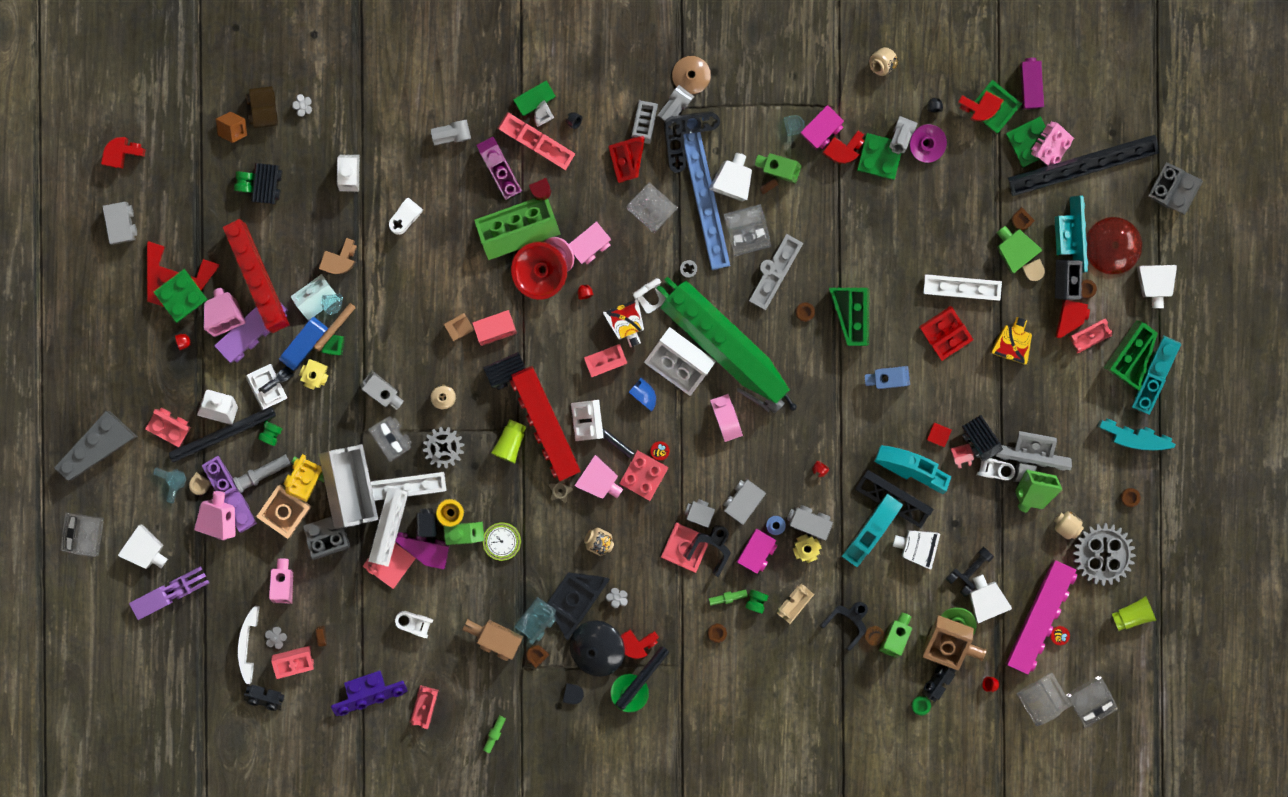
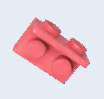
M160 408V410L155 409L145 430L177 447H181L191 428L187 425L188 421L177 417V419L171 417V412L164 408Z

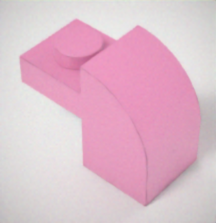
M729 394L710 400L724 441L727 442L743 436Z

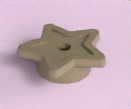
M565 480L559 481L557 484H549L553 491L550 499H561L566 503L567 494L573 491V488L566 486Z

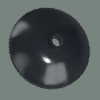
M593 620L581 624L573 632L570 639V653L575 664L582 671L592 676L602 677L612 674L621 666L625 657V645L621 635L613 626L603 621ZM590 650H593L595 655H592Z

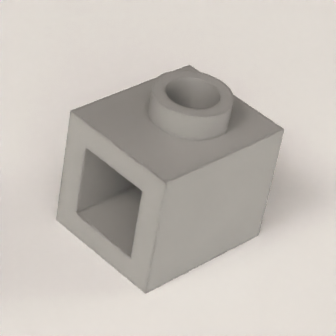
M698 499L697 502L693 501L692 505L688 503L684 514L688 515L687 520L709 527L715 509L708 507V502Z

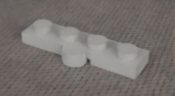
M786 234L772 261L765 260L761 263L760 270L764 275L752 294L750 302L764 310L767 309L802 247V242Z

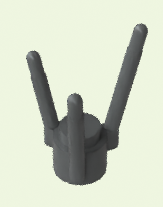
M737 388L738 392L763 407L767 412L771 410L775 414L785 404L782 400L776 404L768 399L763 403L746 391Z

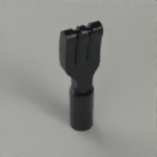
M286 366L276 374L274 380H270L260 389L265 394L274 388L277 383L286 382L294 374Z

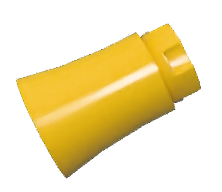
M445 500L437 508V518L445 526L459 524L464 515L461 504L455 500ZM449 509L454 510L455 513L453 516H449L447 514V511Z

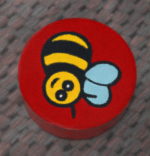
M658 441L651 446L650 452L654 459L661 461L668 457L670 450L665 442Z
M1063 626L1054 627L1050 634L1051 641L1056 645H1064L1070 638L1068 629Z

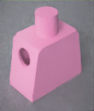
M222 288L215 289L213 291L214 298L204 303V329L213 337L246 323L238 301Z
M596 455L575 484L576 487L602 499L607 492L618 498L623 490L614 483L618 476Z
M215 491L213 492V499L201 503L195 525L196 531L221 540L235 537V508L233 505L224 503V492Z
M277 559V569L271 570L269 599L273 603L292 604L293 572L288 569L289 559ZM285 576V580L279 582V578Z

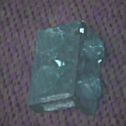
M537 597L517 621L515 628L530 638L529 643L533 644L536 640L539 641L543 637L545 628H550L555 622L556 609Z

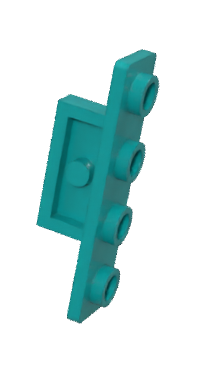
M1083 195L1070 197V216H1055L1057 255L1073 254V260L1083 262V267L1081 268L1083 271L1081 273L1088 272L1085 202Z

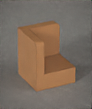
M465 313L444 324L453 341L474 330Z

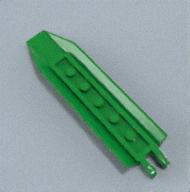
M666 277L664 279L665 282L674 291L669 295L662 286L658 285L656 287L666 298L660 308L742 386L777 404L790 389L770 358L687 280L677 286L669 277Z

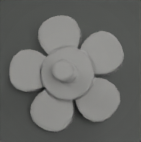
M302 94L297 95V101L292 103V108L298 109L297 115L300 117L304 116L305 113L310 114L312 108L308 105L312 103L309 97L304 98Z
M613 588L611 593L606 596V600L612 602L611 606L614 608H618L619 604L626 606L628 603L626 599L627 593L624 590L619 593V589Z
M274 627L273 631L268 630L265 633V637L269 639L266 642L268 647H273L274 645L277 649L283 647L282 641H285L287 636L285 633H281L279 627Z

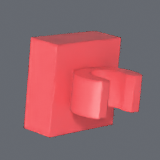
M970 444L951 448L953 459L959 469L962 468L961 463L968 462L969 466L972 465L974 455Z

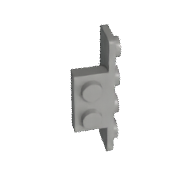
M1019 431L1015 448L1001 445L1003 450L995 455L1003 460H1018L1021 463H1034L1041 467L1050 466L1058 470H1071L1072 468L1071 458L1054 455L1057 438Z

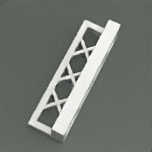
M388 487L369 562L389 567L408 492Z

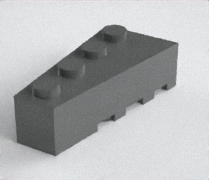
M106 411L54 468L68 481L73 480L138 436L113 413Z

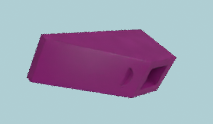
M494 137L476 145L504 199L506 200L522 192Z
M397 533L396 542L425 566L445 569L450 547L445 544V541L435 540L433 543L428 542L426 537L416 536V539L408 538L409 534Z

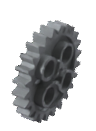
M1104 523L1102 528L1099 524H1096L1095 530L1089 526V533L1082 531L1084 538L1077 537L1080 544H1074L1078 551L1073 552V554L1078 555V558L1073 560V562H1079L1076 569H1083L1080 575L1088 574L1087 581L1094 578V584L1101 580V585L1103 586L1106 580H1108L1110 585H1113V579L1120 582V575L1126 578L1124 571L1131 572L1128 565L1135 563L1130 558L1136 556L1131 553V550L1135 549V547L1129 546L1133 540L1125 539L1128 533L1125 532L1121 535L1122 528L1119 527L1115 531V525L1113 524L1108 529L1107 523ZM1106 537L1105 552H1108L1109 555L1105 556V571H1102L1103 557L1100 556V553L1104 551L1103 538ZM1097 539L1100 545L1097 549L1093 550L1090 543L1092 540ZM1112 540H1117L1119 543L1116 550L1110 549L1109 545ZM1093 558H1097L1099 561V565L1095 569L1090 567V561ZM1112 559L1118 561V566L1115 569H1110L1109 562Z

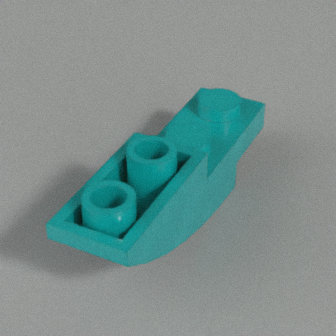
M1163 335L1157 350L1150 360L1146 374H1144L1141 390L1137 391L1132 405L1133 408L1150 415L1166 381V376L1180 349V342Z
M1108 418L1105 421L1100 420L1097 425L1098 428L1114 434L1111 442L1129 448L1165 450L1175 448L1176 445L1171 442L1172 438L1163 434L1161 437L1154 435L1155 431L1145 426L1144 429L1138 428L1136 434H1133V429L1123 426V429L1116 426L1117 422Z
M881 445L878 449L874 462L906 480L912 477L941 494L947 492L951 476L937 469L938 463L900 448Z
M887 493L842 554V557L858 568L889 527L903 504Z

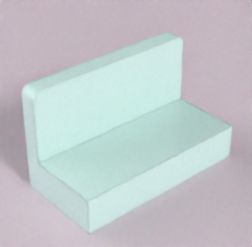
M322 274L291 296L295 305L307 320H310L339 299Z

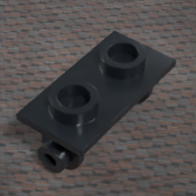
M942 664L938 665L921 693L934 702L937 699L940 700L946 688L941 686L944 682L949 686L956 675L954 674L956 670Z
M247 685L244 701H247L249 705H262L271 711L282 709V703L280 702H283L285 695L281 694L282 692L268 689L266 696L263 695L265 688Z

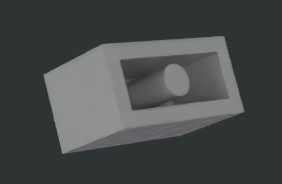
M128 202L103 206L110 244L134 241L137 229L135 224L132 225L131 217L134 216L132 206H129Z

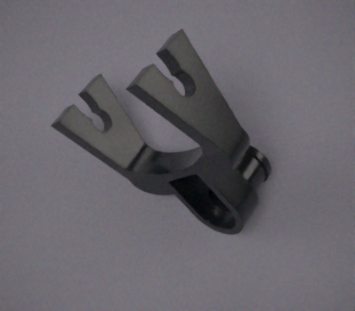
M715 525L710 535L697 534L683 556L690 561L700 542L712 544L723 554L712 571L715 576L719 577L731 555L730 550L724 545L729 536L728 530L724 526Z
M856 602L850 609L837 606L819 626L825 628L837 613L848 617L856 625L859 632L845 648L847 651H851L866 633V626L861 620L867 614V605L863 602ZM859 606L863 607L862 613H858Z

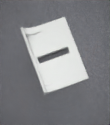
M271 364L246 375L262 410L287 399L280 383H277L274 388L265 394L258 390L267 382L276 378V373Z
M599 400L571 403L575 441L603 438ZM592 418V422L579 423L580 419Z

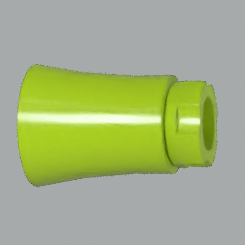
M509 420L491 454L515 464L520 444L525 435L526 426Z
M1146 596L1127 607L1119 609V612L1112 614L1118 631L1156 621Z

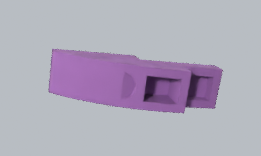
M217 456L203 464L202 467L215 491L224 492V503L234 506L235 525L238 531L242 533L257 524L249 505L242 493L239 492L220 457Z

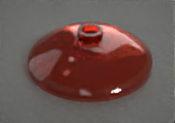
M1104 218L1096 222L1086 235L1087 259L1095 269L1102 273L1111 275L1124 273L1130 270L1141 256L1142 239L1140 233L1132 223L1123 218ZM1113 242L1118 243L1117 249L1112 247Z

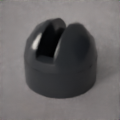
M931 98L927 105L928 112H942V101L939 98Z
M571 112L568 114V119H565L569 127L577 129L582 123V116Z

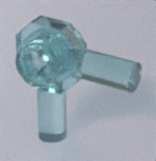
M155 468L153 474L166 479L170 487L166 501L174 503L177 490L184 487L186 482L184 472L176 469L166 472Z

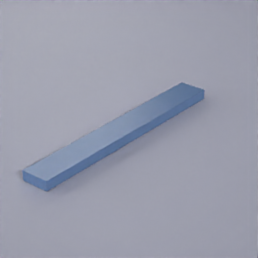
M693 118L687 122L688 128H694L697 125V120ZM701 133L683 134L685 155L711 270L728 267L730 262L714 191L709 190L712 182Z

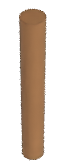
M349 303L313 346L317 351L323 348L354 311V305Z

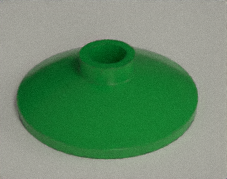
M625 674L617 678L613 683L611 699L616 707V702L637 675ZM645 683L624 710H620L636 712L643 708L649 697L647 684Z

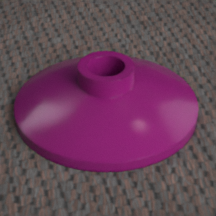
M932 124L918 127L911 135L910 151L921 162L930 163L938 160L946 150L947 139L942 129ZM928 139V145L924 146V140Z

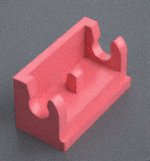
M509 310L473 322L481 346L517 334Z
M1102 319L1069 336L1077 353H1080L1111 337L1113 332L1109 329L1107 320Z
M620 344L584 358L591 377L627 364Z
M310 646L272 655L271 662L276 679L314 670Z
M420 685L410 722L412 725H419L425 729L429 728L439 690Z

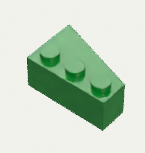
M829 288L847 345L869 346V288Z
M1136 320L1104 368L1133 389L1140 391L1144 373L1146 374L1149 356L1152 354L1158 332L1144 322Z

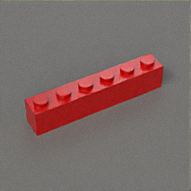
M238 219L224 226V232L266 329L271 333H275L289 326L290 324L247 225L241 219Z
M533 366L512 374L511 386L514 392L518 391L521 396L518 398L522 409L526 408L529 415L526 418L529 425H534L537 431L534 435L538 444L542 442L545 448L542 450L546 461L550 459L552 463L550 470L553 477L558 476L559 481H562L581 472Z

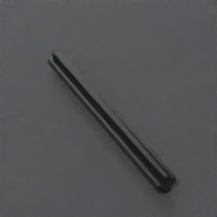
M272 407L266 408L233 423V425L224 427L169 452V457L172 462H177L276 417V413Z

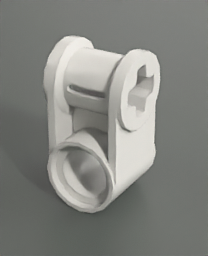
M407 198L389 221L391 231L397 235L406 232L409 226L420 216L423 209ZM400 221H402L401 225L403 227L401 229H395L394 222L399 223Z
M989 458L981 462L980 471L977 472V475L993 479L1010 480L1015 475V469L1012 464ZM1004 466H1009L1011 469V474L1008 477L1001 475V469Z
M402 611L397 614L395 623L402 630L428 638L427 632L430 623H433V619ZM400 616H407L410 620L409 623L401 625L398 620Z

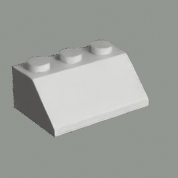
M669 327L644 363L691 396L716 361Z

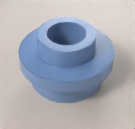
M779 516L770 517L766 523L768 532L773 535L783 533L786 527L785 521ZM774 522H778L780 524V527L778 529H774L772 527V524Z

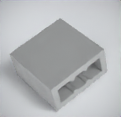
M803 505L800 508L795 507L794 510L791 509L787 517L790 526L824 540L827 539L833 524L828 515L820 512L818 515L812 513V509Z

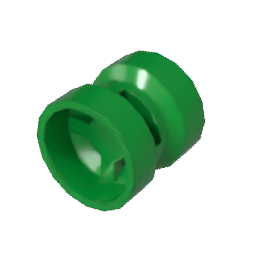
M236 171L235 178L237 182L234 185V191L252 193L254 173Z
M265 421L263 425L264 432L259 434L258 439L276 446V437L281 434L283 428Z
M751 589L750 599L746 602L745 608L763 614L764 603L768 600L769 595Z

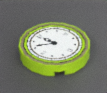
M495 523L484 534V550L495 560H508L515 556L520 549V534L511 524Z

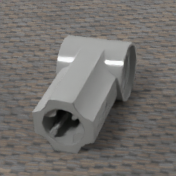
M678 85L670 95L669 101L657 116L663 121L669 117L678 116L682 110H685L694 96Z
M899 116L893 131L895 133L889 146L892 152L896 154L905 153L911 135L918 123Z
M467 120L431 129L434 145L453 141L456 143L471 139Z

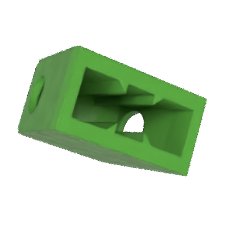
M769 153L768 158L758 155L755 161V166L764 168L763 172L765 174L794 184L797 182L802 167L797 161ZM774 164H779L776 169H773Z
M1004 226L996 232L1003 240L997 246V249L1012 274L1042 251L1020 229L1012 234Z
M1026 470L1016 488V495L1020 502L1018 508L1025 513L1031 507L1045 508L1062 490L1057 476Z
M483 522L459 523L455 526L444 525L446 545L484 541ZM473 529H474V531H475V536H474V537H473V534H472V530H473Z
M901 612L898 621L894 620L891 622L878 651L894 658L902 655L912 628L908 626L911 620L910 615ZM896 630L901 632V636L896 634Z

